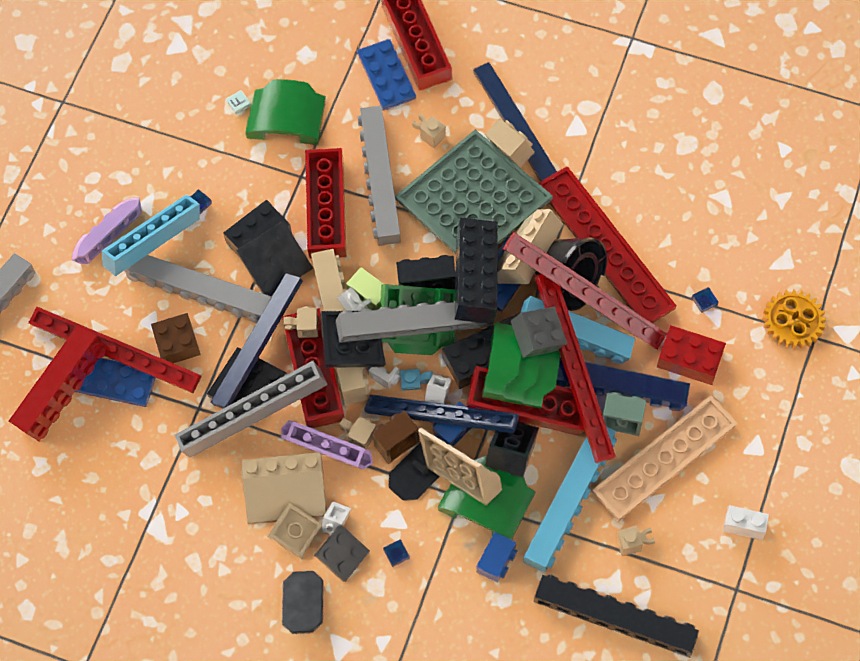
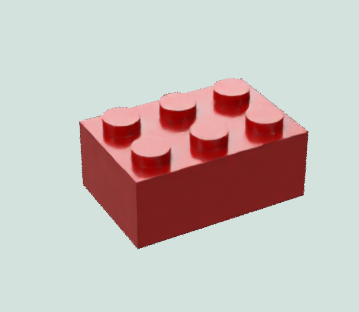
M670 325L658 359L657 368L713 385L726 343Z

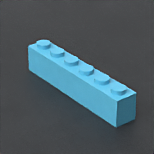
M187 194L103 249L101 251L103 267L116 277L200 220L199 203Z
M530 296L523 302L521 313L544 309L543 301ZM568 311L581 350L591 351L594 355L611 359L616 364H623L630 359L635 341L634 337Z

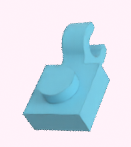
M420 369L400 370L401 390L421 389V384L429 383L433 371L420 374Z

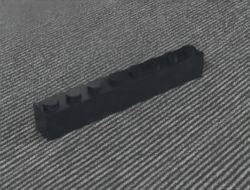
M542 575L534 597V603L688 658L691 657L699 634V630L695 629L694 625L678 623L676 619L670 616H658L655 611L650 609L641 610L630 602H625L624 604L617 601L613 596L599 595L593 589L586 588L585 590L579 588L576 583L570 581L566 583L559 581V578L554 575Z

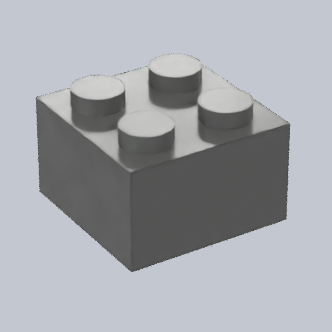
M555 307L522 312L511 320L523 358L556 352L567 344Z

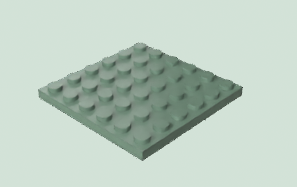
M476 129L395 195V200L455 255L456 232L460 217L498 222L499 246L513 232L518 230L524 220L536 210H541L553 199L547 190Z

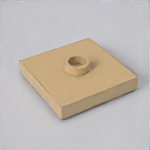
M288 503L267 537L301 559L322 527V524L291 503Z

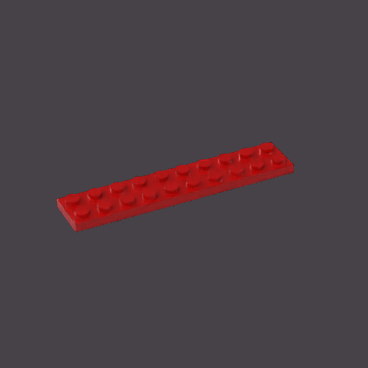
M568 166L538 183L552 195L553 199L549 204L575 238H595L604 244L607 251L605 277L631 310L653 324L676 309L677 305Z

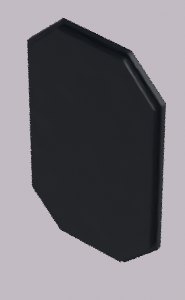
M421 442L389 473L388 488L403 501L419 499L440 477L428 469Z
M314 571L292 572L283 581L282 626L291 634L313 633L323 623V579Z

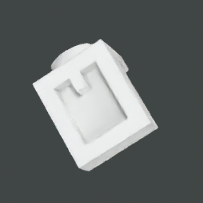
M352 287L337 297L346 311L368 309L367 304L372 301L369 298L362 302Z
M396 366L390 374L383 367H371L369 370L370 378L388 390L392 385L395 386L400 379L399 368Z
M332 502L323 517L322 531L331 535L339 524L344 525L350 515L351 508Z

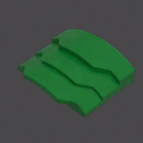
M287 79L271 80L265 87L254 91L246 126V138L265 140L266 133L299 136L300 143L318 145L326 96L316 93L308 82Z
M382 284L380 303L382 307H390V309L398 308L401 305L413 307L420 303L433 305L440 301H446L447 303L455 301V290L390 284ZM455 331L382 338V342L388 343L394 353L433 355L441 347L454 343Z
M495 322L491 340L492 348L488 373L485 378L482 397L541 408L543 397L556 387L560 360L559 350L523 358L513 327Z
M486 455L474 461L481 463L486 469L499 475L502 490L485 505L451 483L438 505V511L455 519L459 515L492 531V535L496 532L512 540L536 492L526 485L524 477L513 476L510 473L486 467Z

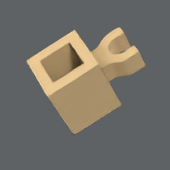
M420 114L419 120L422 122L417 123L413 121L412 127L420 130V139L435 149L446 137V126L433 116L426 120L425 116Z
M310 306L297 308V318L284 317L285 330L297 329L299 338L318 337L317 308Z
M358 417L355 424L345 418L340 422V429L349 433L347 436L349 443L365 449L369 447L373 440L372 433L376 428L374 421L369 418L363 419Z
M638 526L618 530L616 538L621 556L641 552L643 544H655V538L647 539L645 536L652 533V528H646L642 532H639Z

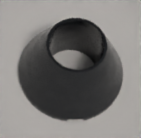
M595 238L554 239L547 251L548 255L595 286H597L601 275L605 276L607 251L604 244ZM561 288L567 310L575 311L586 305V303Z

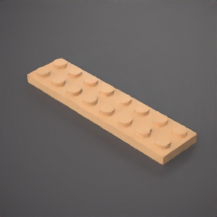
M710 395L595 487L592 493L619 522L728 434L738 423Z

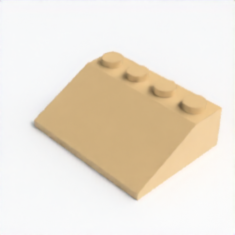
M551 209L536 210L524 220L516 233L547 253L563 223ZM504 251L497 263V284H529L536 271L507 251Z
M420 428L418 430L426 465L429 470L485 505L502 490L501 479L497 473L489 471L481 463L475 462L466 454L459 452L453 446L446 444L424 429Z
M321 452L241 460L247 524L277 521L288 503H291L312 518L323 517L327 512Z

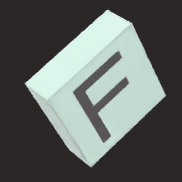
M242 90L226 98V102L235 114L251 106V102Z

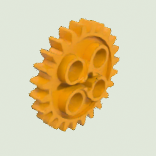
M793 289L792 294L785 290L784 296L780 292H778L777 298L772 296L771 302H767V308H764L763 314H765L762 318V321H765L763 328H769L766 334H773L771 340L778 339V345L785 343L786 349L789 344L795 350L797 345L803 349L805 344L810 347L812 341L816 343L818 337L822 336V330L826 326L824 325L826 318L822 317L825 311L820 310L822 304H815L817 298L810 300V293L803 296L802 290L799 294H796L795 289ZM787 305L793 306L794 309L787 308ZM803 315H809L811 319H807ZM777 320H782L785 324H780ZM795 329H798V330H800L802 333H801V334H798V333H796L794 330H795Z

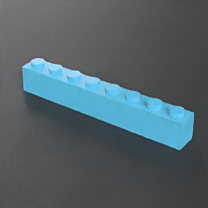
M606 427L614 448L617 442L615 438L616 431ZM587 436L524 555V563L544 573L547 568L551 569L556 560L554 555L557 550L561 551L565 540H563L565 533L569 534L574 525L572 520L574 516H579L583 508L580 505L582 500L588 499L592 490L589 487L592 482L596 483L600 472H598L601 465L604 466L607 462L595 463Z

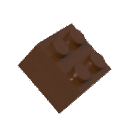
M188 313L151 324L160 358L171 363H177L201 355Z
M405 410L402 413H396L390 418L389 422L380 424L374 429L372 433L374 447L389 464L420 442L419 428Z

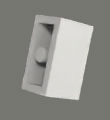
M729 505L725 515L723 532L763 540L766 534L769 514Z

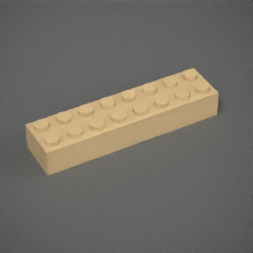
M333 249L312 253L311 257L323 311H346L337 299L338 296L347 291L339 255L335 256ZM365 367L336 368L344 405L348 406L366 402L367 394H370Z

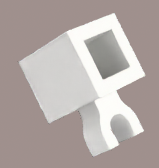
M433 374L427 385L425 402L445 404L448 399L452 378H444L439 374Z

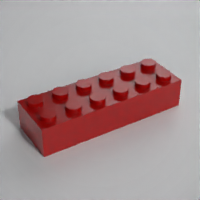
M381 0L384 13L418 90L421 91L452 80V67L422 0Z
M342 148L305 150L307 250L309 259H312V253L333 249L335 256L339 255V258L347 257L344 158Z
M317 308L318 337L299 338L297 329L285 330L294 371L314 361L321 369L327 382L326 386L300 399L306 426L312 429L339 423L345 418L334 368H325L320 308ZM297 313L282 316L283 324L284 317L297 318Z
M77 325L8 422L37 441L45 438L52 423L59 419L62 409L69 405L73 394L82 387L83 380L92 373L94 365L98 359L104 356L108 346L95 335Z
M476 366L471 380L466 407L519 414L518 422L580 436L584 432V426L570 388L556 385L554 390L543 397L541 408L486 398L482 396L488 369Z

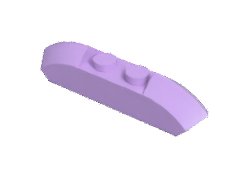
M140 197L130 198L115 205L111 209V213L106 214L103 220L98 225L92 227L88 234H84L74 248L72 261L79 264H89L141 215Z
M288 420L281 427V438L314 452H321L322 455L363 470L373 464L371 451L291 420Z

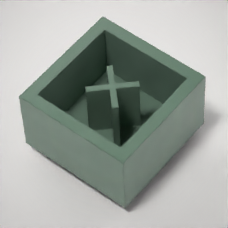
M617 392L607 393L603 412L606 427L616 432L639 436L646 400H642V398L637 396L626 397Z

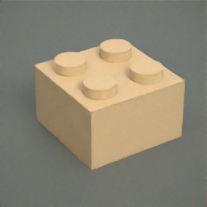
M499 118L484 134L494 146L520 168L535 153L531 148L533 144L522 132H518L508 120L504 122Z

